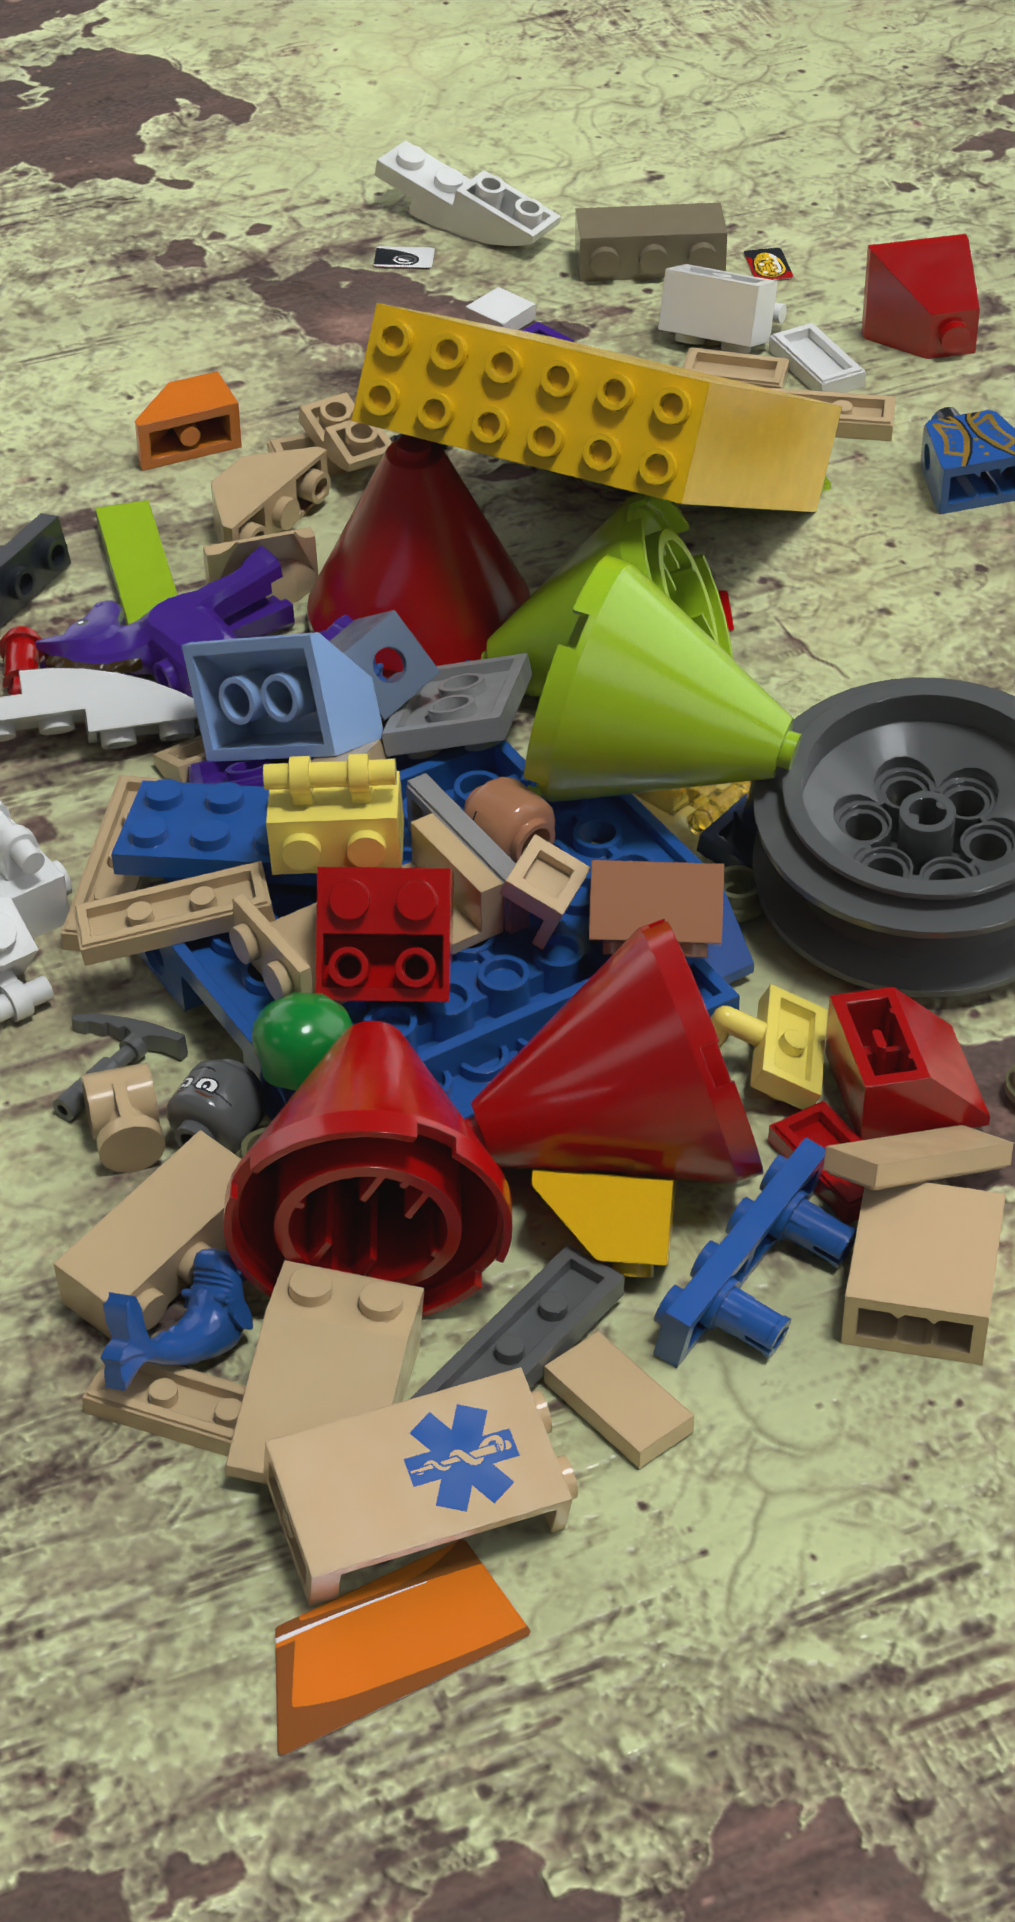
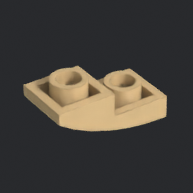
M347 392L300 406L299 423L316 446L327 449V457L333 463L348 472L380 462L387 447L392 443L383 429L351 421L355 404Z

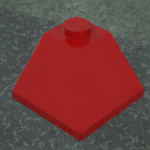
M958 234L868 245L861 329L863 338L925 359L976 353L980 306L967 235Z

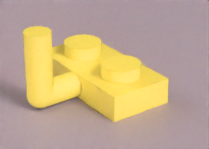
M770 984L758 1001L757 1018L731 1006H721L715 1010L710 1018L719 1042H717L719 1049L730 1035L754 1046L750 1087L764 1092L775 1100L784 1101L802 1110L814 1105L821 1097L828 1009Z

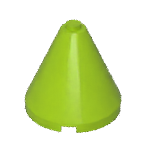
M637 494L627 498L488 638L487 651L482 652L481 660L528 653L532 677L524 695L541 697L558 644L567 645L580 616L573 613L572 610L577 598L595 566L606 555L634 563L732 659L733 652L722 603L703 553L692 557L685 543L677 535V533L690 529L686 518L674 502Z
M611 555L603 557L593 569L572 610L573 613L580 616L567 645L558 644L542 690L529 739L524 769V778L538 784L535 787L528 785V788L542 799L554 803L772 779L775 777L779 767L790 770L802 734L792 731L794 718L634 563Z

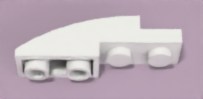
M406 140L377 159L374 175L412 198L409 214L433 227L468 240L491 245H531L560 223V215L543 206L539 201L506 184L499 177L491 175L484 170L474 178L469 179L458 170L447 166L424 152L420 147L412 145Z
M73 668L19 671L21 694L0 697V742L15 738V731L39 727L40 734L54 735L72 731L75 729V722L85 721L88 744L101 742L103 749H121L137 744L136 737L160 734L161 741H178L195 736L194 729L200 728L193 698L155 682L115 672Z

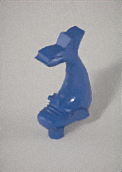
M209 1248L202 1249L196 1253L193 1261V1275L195 1277L192 1281L194 1283L191 1285V1289L184 1288L182 1290V1296L185 1297L186 1301L184 1304L186 1311L183 1318L176 1325H172L168 1331H162L153 1339L147 1333L142 1308L136 1296L109 1292L107 1301L103 1303L105 1321L112 1337L100 1357L105 1364L104 1378L106 1388L125 1391L137 1371L145 1363L185 1366L220 1356L238 1343L244 1329H253L252 1315L245 1302L242 1285L247 1279L237 1268L228 1251Z

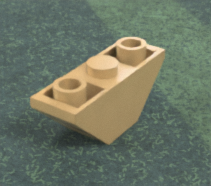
M316 446L242 456L211 482L214 528L218 542L224 543L285 532L292 528L299 519L329 495L330 476L327 467V449Z

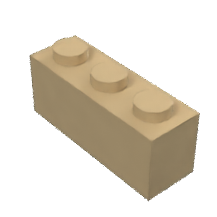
M198 1131L53 1263L62 1303L111 1339L112 1336L105 1321L103 1303L107 1301L109 1292L136 1296L142 1308L146 1329L149 1330L154 1327L164 1315L168 1304L184 1288L193 1285L192 1279L195 1277L193 1275V1261L196 1253L202 1249L209 1248L227 1250L223 1233L225 1194L231 1175L241 1158L203 1131Z

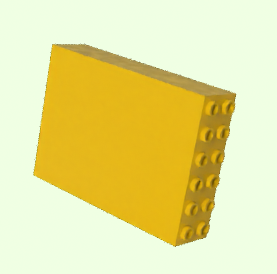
M376 303L351 421L679 504L817 512L842 406L550 336Z

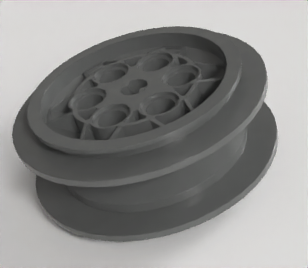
M925 677L900 678L850 688L828 697L794 719L792 731L802 734L791 769L786 770L779 767L774 778L756 780L754 787L753 813L757 830L753 846L752 870L754 885L758 890L760 905L779 935L796 952L812 964L844 981L870 990L895 987L909 997L940 998L984 992L1014 982L1015 696L988 686L961 680Z

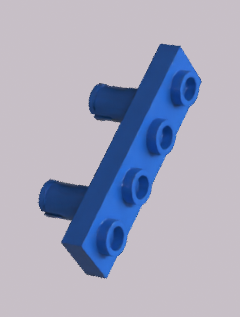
M805 1137L788 1159L782 1155H778L774 1159L761 1181L759 1189L762 1192L755 1201L748 1197L742 1199L727 1223L725 1233L728 1235L720 1245L710 1240L695 1260L690 1272L692 1279L683 1289L678 1285H674L663 1298L654 1316V1321L661 1325L653 1352L654 1355L678 1368L708 1328L713 1330L717 1326L759 1350L768 1359L772 1357L788 1332L791 1318L786 1315L783 1316L759 1302L755 1297L740 1289L778 1240L783 1241L787 1238L830 1262L831 1266L836 1269L843 1264L855 1244L857 1228L854 1226L850 1227L809 1201L816 1191L823 1170L825 1148Z

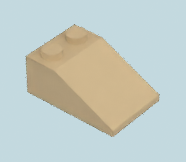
M285 1260L263 1319L225 1465V1475L267 1484L263 1473L265 1441L402 1402L420 1348L424 1288Z

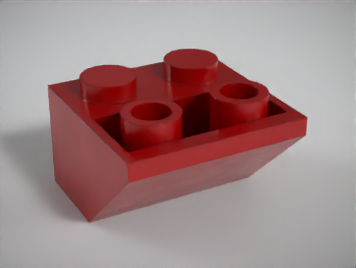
M317 867L315 993H322L333 1001L450 1002L454 873L452 869Z
M895 987L829 996L825 1054L855 1133L862 1140L958 1125L970 1128L989 1125L990 1114L952 1025Z

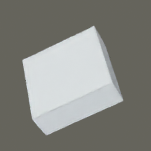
M500 287L495 288L465 307V320L519 330L536 319L535 303Z

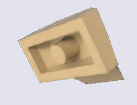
M311 527L203 546L206 585L235 572L241 567L243 561L261 545L277 557L283 575L282 578L271 583L272 594L266 596V598L274 595L279 600L287 599L291 603L298 602L311 591L318 577L316 540Z

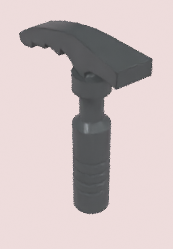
M76 1014L71 1018L73 1030L77 1033L85 1035L94 1033L101 1036L109 1034L122 1040L119 1044L120 1049L110 1058L103 1057L85 1074L125 1067L130 1061L138 1062L147 1054L148 1050L159 1051L179 1060L188 1055L184 1034L153 1023L105 1014ZM81 1077L53 1101L55 1112L66 1121H71L85 1108Z

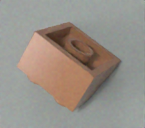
M591 860L589 941L591 943H603L602 955H613L639 927L665 919V922L668 921L685 958H708V946H721L724 864Z

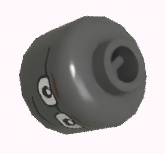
M232 1059L208 1060L198 1063L189 1072L168 1101L166 1115L170 1127L174 1131V1138L180 1147L201 1130L236 1154L241 1149L243 1139L253 1132L264 1118L266 1101L261 1090L259 1078L246 1065Z

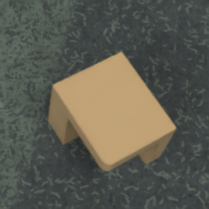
M536 834L509 874L499 894L544 920L532 941L533 945L543 950L572 903L591 867Z

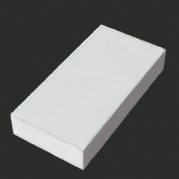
M813 323L769 336V352L775 357L789 359V370L811 391L846 393L865 387L866 371Z

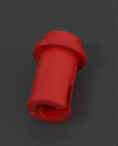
M17 626L10 629L0 640V655L4 660L2 685L4 688L8 687L7 693L12 695L14 676H19V671L39 669V662L44 656L43 652L35 647V642L42 638L35 630L26 626Z

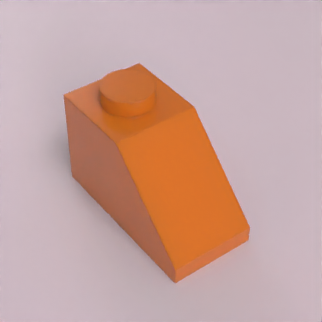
M218 371L168 382L135 420L138 460L142 471L242 447L239 403Z

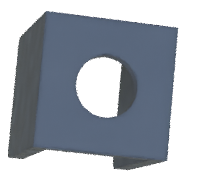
M395 610L356 619L329 641L373 678L381 721L391 716L440 673L439 669ZM391 648L400 655L403 662V671L395 673L383 682L374 672L373 660L379 650Z

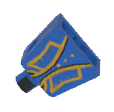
M945 407L938 410L931 420L924 425L920 462L921 470L939 515L1015 501V428L1000 414L992 410L962 415L953 407Z

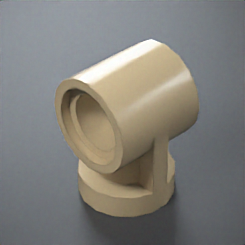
M148 1063L81 1075L83 1097L93 1140L97 1142L99 1158L104 1166L115 1172L130 1173L141 1171L159 1160L166 1148L165 1138L160 1126L156 1094Z

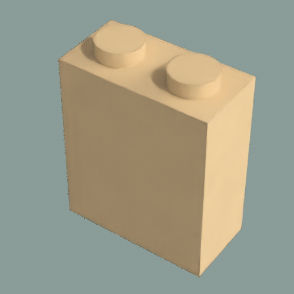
M927 1182L880 1190H871L865 1187L845 1295L841 1344L983 1365L1006 1194Z

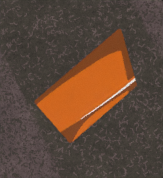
M458 1540L276 1627L277 1748L279 1755L285 1756L531 1634L529 1627L466 1540Z

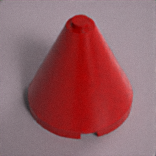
M403 435L387 447L310 591L307 603L309 633L326 631L336 619L344 615L349 616L352 620L395 610L436 666L461 663L468 659L475 661L481 660L482 652L487 651L488 638L531 596L524 578L439 443ZM382 648L376 653V664H383V676L386 679H389L395 673L403 671L402 659L395 650Z
M665 919L639 927L471 1101L475 1115L465 1119L499 1167L739 1184L763 1174V1166L751 1126L735 1081H731L717 1043L719 1039L679 942L668 921L665 922Z
M380 1021L360 1022L350 1026L341 1034L240 1160L231 1175L225 1194L223 1233L229 1254L246 1279L270 1298L283 1263L286 1260L424 1288L422 1317L450 1308L482 1288V1272L495 1259L501 1263L504 1262L512 1241V1199L508 1183L501 1169L402 1032L396 1027Z

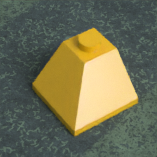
M539 1169L532 1171V1186L597 1261L612 1262L613 1270L624 1276L653 1277L654 1265L667 1266L669 1264L677 1180Z

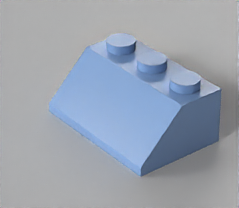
M319 632L190 642L181 645L207 761L284 759L291 756H338L382 738L383 726L373 678Z

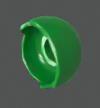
M294 992L269 1003L262 1009L253 1023L252 1043L255 1056L259 1059L264 1079L271 1085L297 1091L341 1034L353 1025L345 1008L322 993Z

